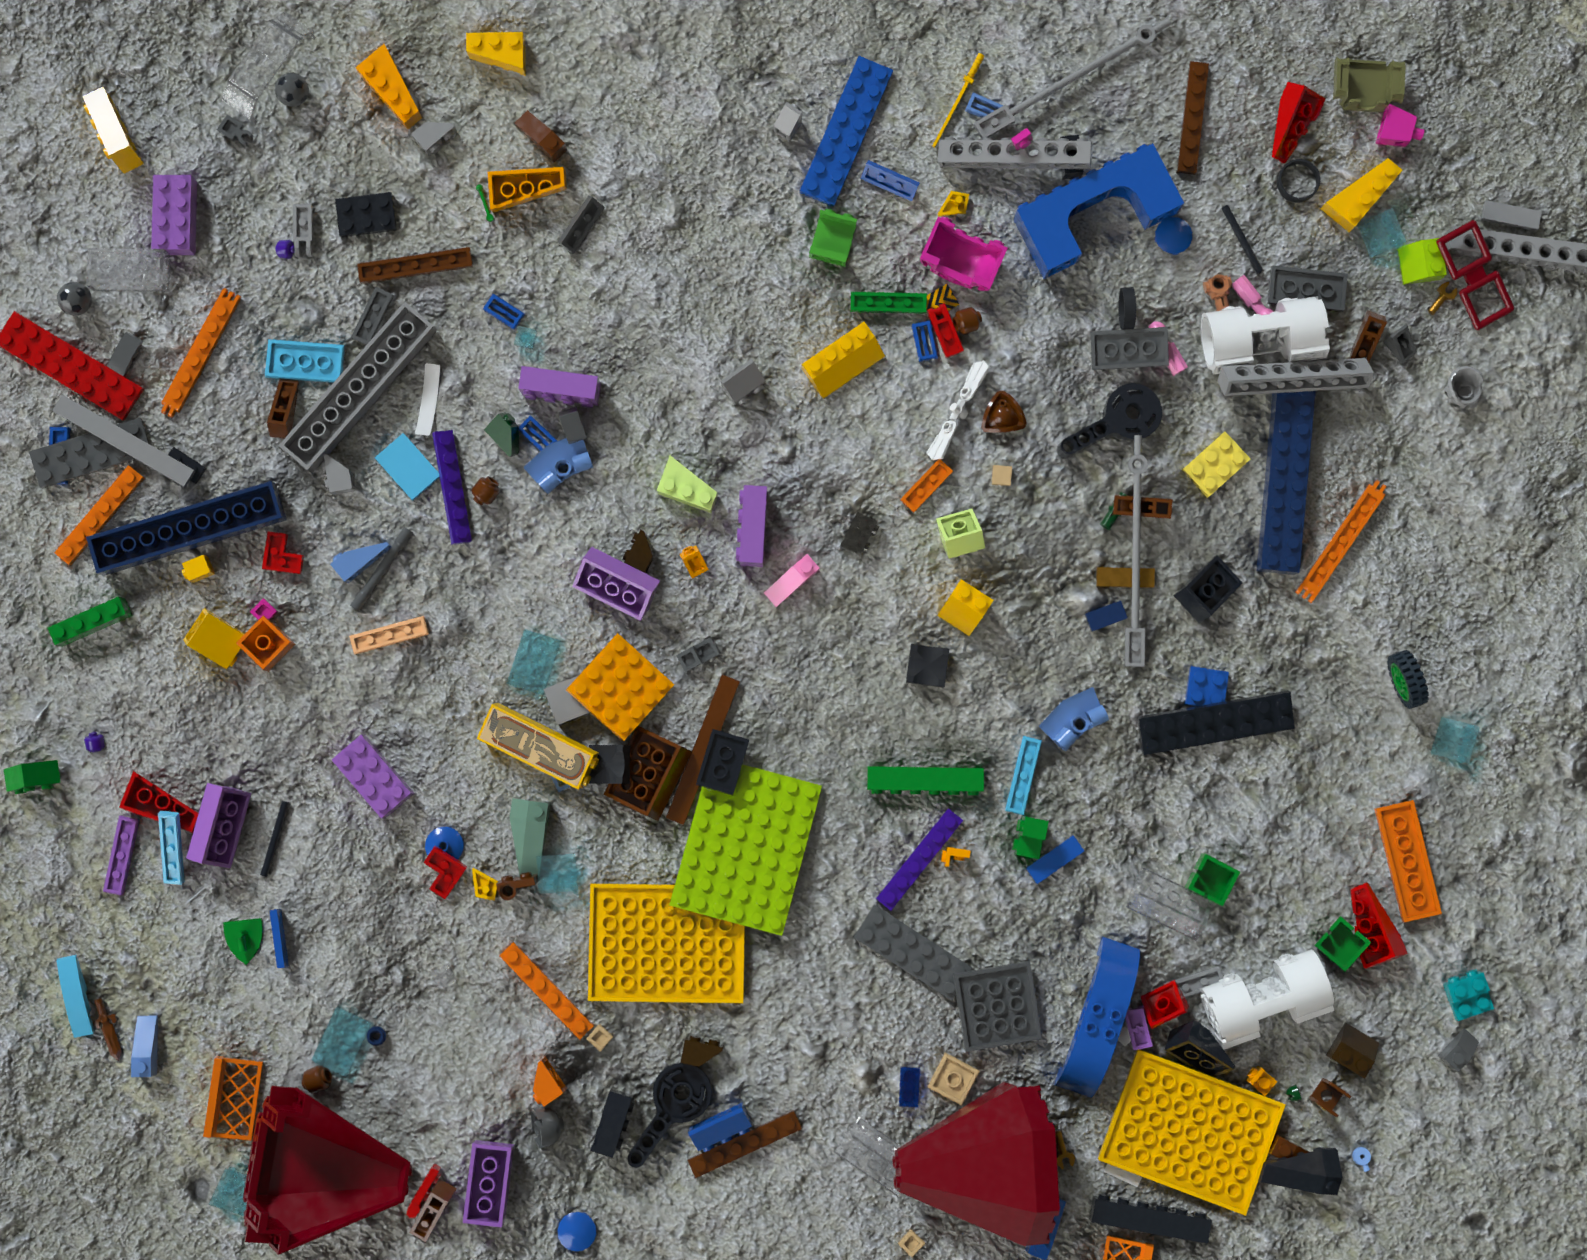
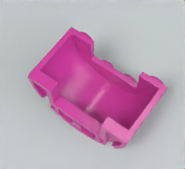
M938 217L920 257L922 265L925 267L929 265L931 272L959 286L969 289L976 286L979 291L990 290L1008 248L998 240H990L986 244L979 237L974 236L972 238L961 229L954 230L955 224L952 223L951 219Z

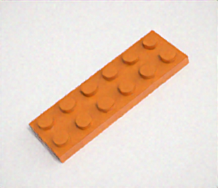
M1414 800L1375 808L1402 922L1442 914Z

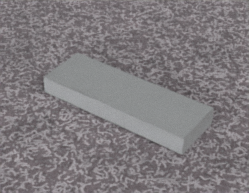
M1486 200L1483 205L1481 220L1537 231L1542 211Z
M1215 966L1175 979L1186 998L1201 993L1200 988L1219 982L1218 980L1223 979L1220 966Z

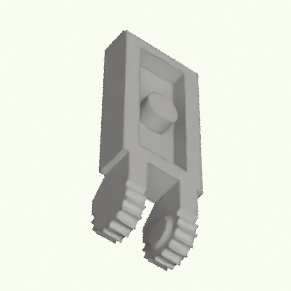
M293 204V242L296 257L301 256L300 243H306L307 257L313 256L312 204Z

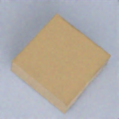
M993 465L991 485L1011 486L1012 467Z
M599 1024L586 1039L601 1052L614 1036Z
M910 1229L901 1238L898 1245L913 1257L925 1245V1241Z

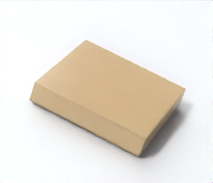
M945 1052L927 1088L962 1106L980 1070Z

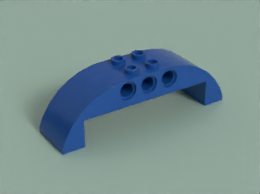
M1102 937L1097 951V955L1100 957L1064 1067L1060 1066L1054 1083L1055 1086L1090 1098L1095 1095L1101 1085L1112 1059L1131 1001L1140 961V949Z

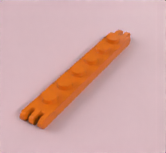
M226 288L222 289L161 402L164 405L161 413L166 414L170 408L168 416L171 418L176 412L179 413L182 410L242 298L240 295H236L234 298L235 293L232 291L226 297L228 293Z
M1376 480L1373 485L1368 484L1295 591L1296 594L1299 595L1302 589H1304L1305 592L1301 597L1305 599L1310 593L1311 596L1308 602L1312 603L1385 497L1386 494L1383 491L1386 485L1383 484L1378 490L1377 486L1380 481Z

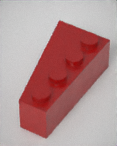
M134 771L119 808L157 822H159L158 813L160 811L180 813L181 830L190 833L194 832L199 814Z

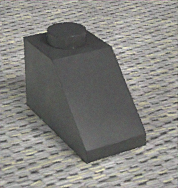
M1463 1028L1441 1051L1438 1057L1451 1070L1459 1072L1472 1059L1479 1041Z

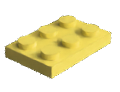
M1223 432L1184 467L1182 471L1208 498L1242 468L1250 458L1226 432Z

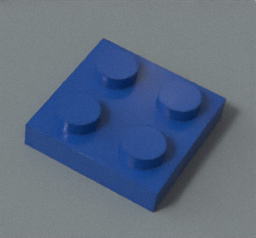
M1190 666L1185 705L1202 706L1224 702L1229 672Z

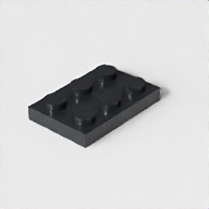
M392 192L335 199L339 236L341 238L397 231Z
M712 729L696 785L733 796L749 739Z

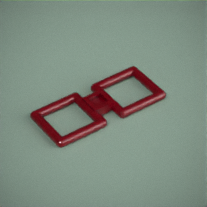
M1471 220L1437 239L1436 244L1452 279L1457 280L1463 276L1467 283V287L1461 289L1459 295L1475 330H1481L1514 311L1515 307L1500 273L1494 271L1486 275L1482 265L1491 261L1492 255L1475 220ZM1472 230L1483 257L1457 271L1445 243ZM1494 280L1505 307L1480 321L1468 294Z

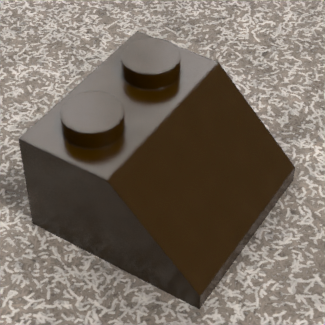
M1345 1022L1326 1056L1365 1079L1375 1063L1379 1042Z

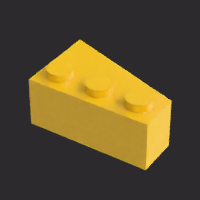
M523 32L466 33V52L469 59L491 66L495 65L504 70H511L526 76V43Z

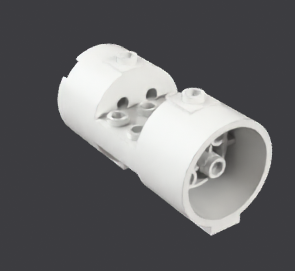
M1318 296L1302 299L1284 298L1278 301L1275 312L1268 315L1255 314L1248 317L1245 309L1241 306H1228L1220 311L1203 313L1201 317V342L1208 368L1212 370L1213 375L1220 374L1222 366L1252 365L1254 355L1281 352L1283 357L1288 359V362H1303L1327 358L1330 347L1329 338H1325V336L1327 335V327L1329 325L1322 299L1318 300Z
M1312 949L1294 956L1290 954L1281 955L1273 963L1275 978H1265L1256 985H1245L1237 974L1231 973L1225 975L1217 983L1200 988L1201 993H1204L1201 995V1000L1208 1021L1213 1029L1217 1031L1214 1034L1223 1050L1261 1037L1258 1020L1285 1010H1289L1292 1019L1297 1024L1334 1011V997L1329 979L1320 959Z

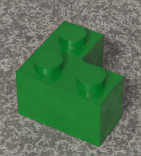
M58 760L25 763L3 769L6 791H14L15 795L35 791V787H41L42 790L52 789L55 784L61 783Z
M1022 816L1021 820L1018 819L1016 831H1019L1018 838H1014L1012 850H1015L1014 854L1039 859L1049 821Z

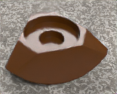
M998 391L992 397L985 410L981 428L984 432L989 433L1011 432L1024 429L1027 422L1018 402L1005 391Z

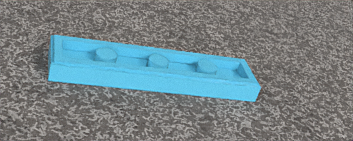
M1026 736L1022 737L1005 811L1024 815L1042 740Z
M160 811L158 813L163 882L183 885L185 879L180 813Z

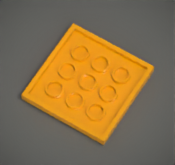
M617 633L571 683L566 691L621 741H625L675 684Z

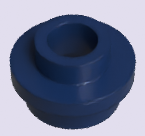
M374 1026L368 1030L367 1041L371 1045L379 1046L385 1042L386 1031L382 1027ZM375 1032L380 1034L379 1039L374 1038Z

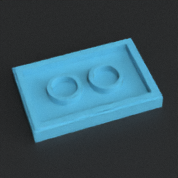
M404 433L375 457L412 501L440 478L439 472Z

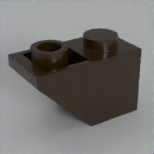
M640 529L639 533L636 532L631 540L633 545L630 550H626L622 560H624V563L647 573L654 558L646 534Z
M690 1035V1038H685L680 1063L700 1067L721 1053L724 1045H720V1041L709 1039V1042L701 1041V1037Z

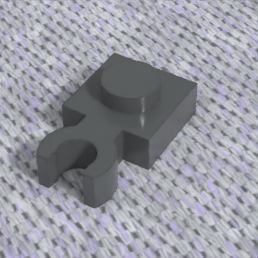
M228 114L217 128L219 133L233 142L238 138L239 142L244 146L248 145L243 140L245 136L253 138L250 131L242 130L244 128L242 123Z

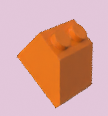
M264 615L236 642L251 659L268 672L295 645L281 629Z
M546 1056L538 1062L533 1086L535 1101L545 1107L567 1089Z

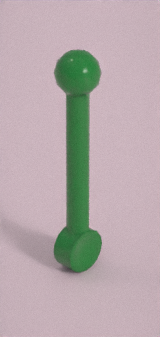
M478 184L476 190L480 193L487 214L486 219L488 222H492L494 217L490 214L482 191L483 186Z

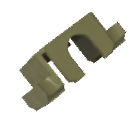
M1336 57L1334 64L1333 100L1339 99V105L1342 106L1343 110L1383 112L1392 102L1402 104L1405 94V61L1396 62L1392 60L1386 66V61L1352 60L1349 57L1346 59Z

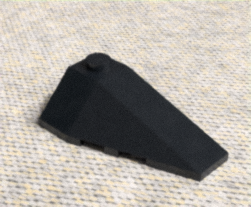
M1318 1147L1314 1148L1313 1152L1305 1154L1300 1152L1297 1153V1156L1291 1158L1282 1157L1264 1162L1259 1181L1316 1194L1338 1195L1343 1178L1338 1150L1336 1148Z

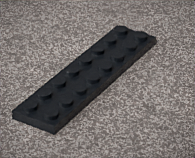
M1289 690L1137 717L1143 755L1295 729L1291 692Z

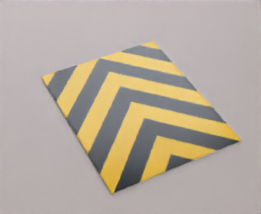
M945 284L927 295L926 309H935L940 304L945 303L949 311L960 304L948 284Z

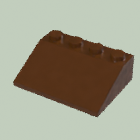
M637 726L628 743L630 745V784H608L603 795L659 821L692 751Z

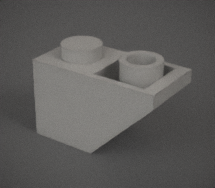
M786 102L774 124V132L790 142L802 125V112L796 104Z
M425 122L411 135L425 153L430 156L431 154H436L446 141L450 142L455 137L457 130L452 123Z
M323 455L324 461L321 463L323 472H326L327 479H325L326 490L332 495L356 491L353 472L329 455Z

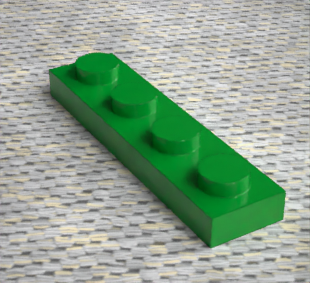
M851 292L850 312L926 314L927 293Z

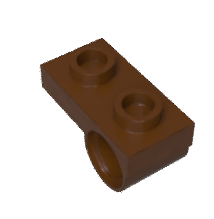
M531 872L520 874V877L513 878L512 875L501 877V880L496 883L500 897L504 900L513 899L521 887L536 885L539 882L538 874L532 875ZM505 886H511L513 894L507 893Z

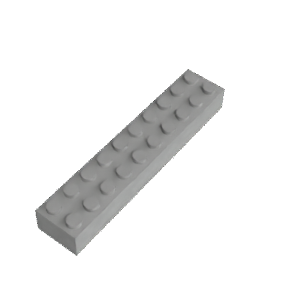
M404 302L278 446L306 470L313 473L321 462L324 461L323 455H329L437 332L436 328Z

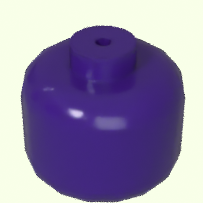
M279 240L275 247L277 256L284 259L292 258L293 253H295L294 243L291 240Z
M97 732L89 733V736L84 739L86 750L89 752H98L105 747L103 735H97Z

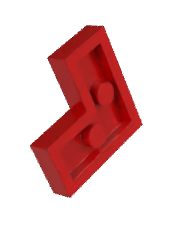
M267 531L262 564L263 570L301 575L304 555L285 553L288 534Z
M437 846L433 847L423 862L439 873L429 889L444 899L447 898L467 868L465 864Z

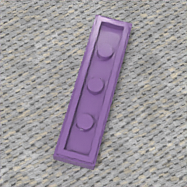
M119 816L103 892L124 895L140 819Z

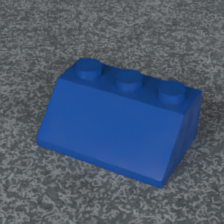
M742 1102L690 1126L688 1134L697 1150L703 1149L706 1152L714 1148V1144L721 1141L723 1144L730 1141L732 1135L737 1133L743 1135L749 1132L752 1122Z

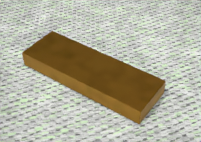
M1097 567L1096 587L1132 588V568ZM1140 568V588H1154L1155 568Z

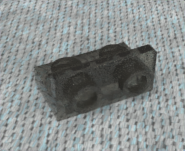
M857 511L840 546L858 556H861L862 552L866 554L871 545L868 542L871 535L875 537L879 526H877L878 520H873Z

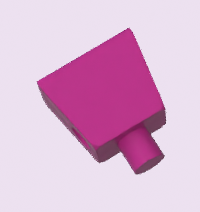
M1389 104L1384 110L1375 143L1406 147L1410 143L1411 138L1421 141L1424 129L1415 127L1417 120L1415 115Z

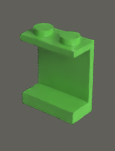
M831 209L820 210L816 232L809 251V258L845 267L857 219L853 215L846 213L843 215L836 214Z

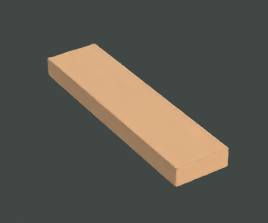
M421 616L349 637L353 652L356 655L427 636L429 631L425 616Z

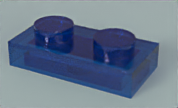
M900 1066L899 1107H918L920 1067Z

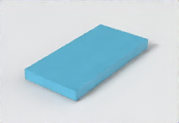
M268 339L265 377L334 383L343 372L345 346Z

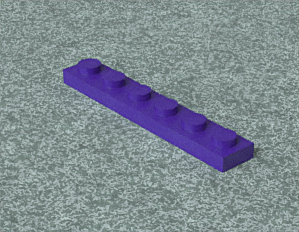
M453 430L436 431L432 433L451 545L470 543L472 539Z
M948 808L876 899L891 911L963 820Z

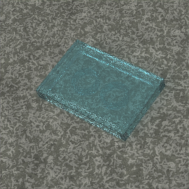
M524 629L506 684L544 696V689L547 687L561 640Z
M337 1006L311 1061L347 1077L372 1022Z

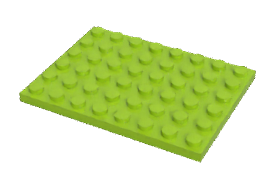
M742 764L733 796L702 787L669 906L782 936L822 785Z

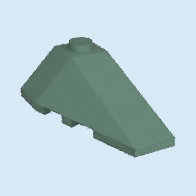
M512 798L510 823L519 875L531 872L532 875L538 874V879L540 880L551 803Z

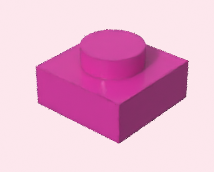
M1028 128L1011 138L1016 150L1026 148L1033 140Z
M263 598L250 613L258 620L263 615L271 620L278 611Z

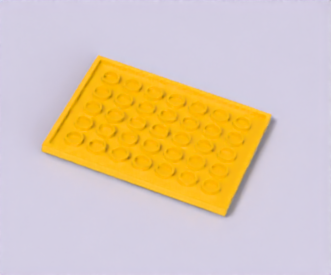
M591 883L588 1001L744 1003L745 926L669 906L675 885Z
M1138 1049L1136 1050L1097 1159L1246 1216L1263 1163L1266 1161L1286 1104Z

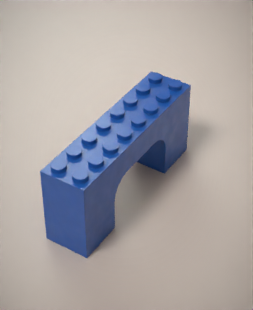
M1153 143L1148 146L1143 144L1136 149V152L1132 154L1127 152L1120 156V160L1115 162L1111 160L1105 163L1103 168L1099 170H1090L1081 179L1076 177L1069 181L1068 185L1064 187L1062 185L1057 186L1052 190V193L1048 195L1041 194L1035 198L1034 202L1030 204L1025 202L1018 206L1013 221L1043 279L1078 263L1082 252L1069 229L1068 219L1105 199L1121 197L1127 200L1132 205L1144 230L1179 213L1184 205V201Z

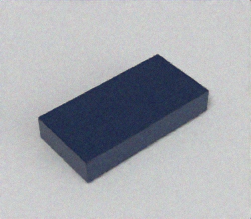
M1121 600L1084 614L1091 632L1128 618Z

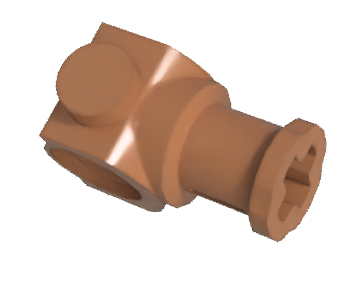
M1220 274L1215 275L1207 282H1203L1204 292L1208 293L1211 300H1214L1216 311L1229 306L1227 296L1230 294L1228 289L1232 288L1230 277ZM1217 281L1221 283L1222 288H1215L1213 282Z

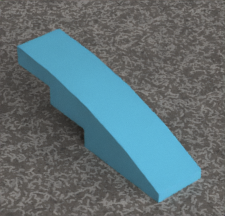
M77 955L57 958L61 990L73 1036L76 1038L93 1034L95 1029L89 1014L91 1008L86 995L87 986Z

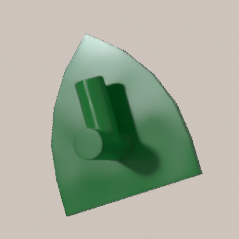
M262 918L223 922L225 940L230 951L245 965L252 960L260 947L263 934Z

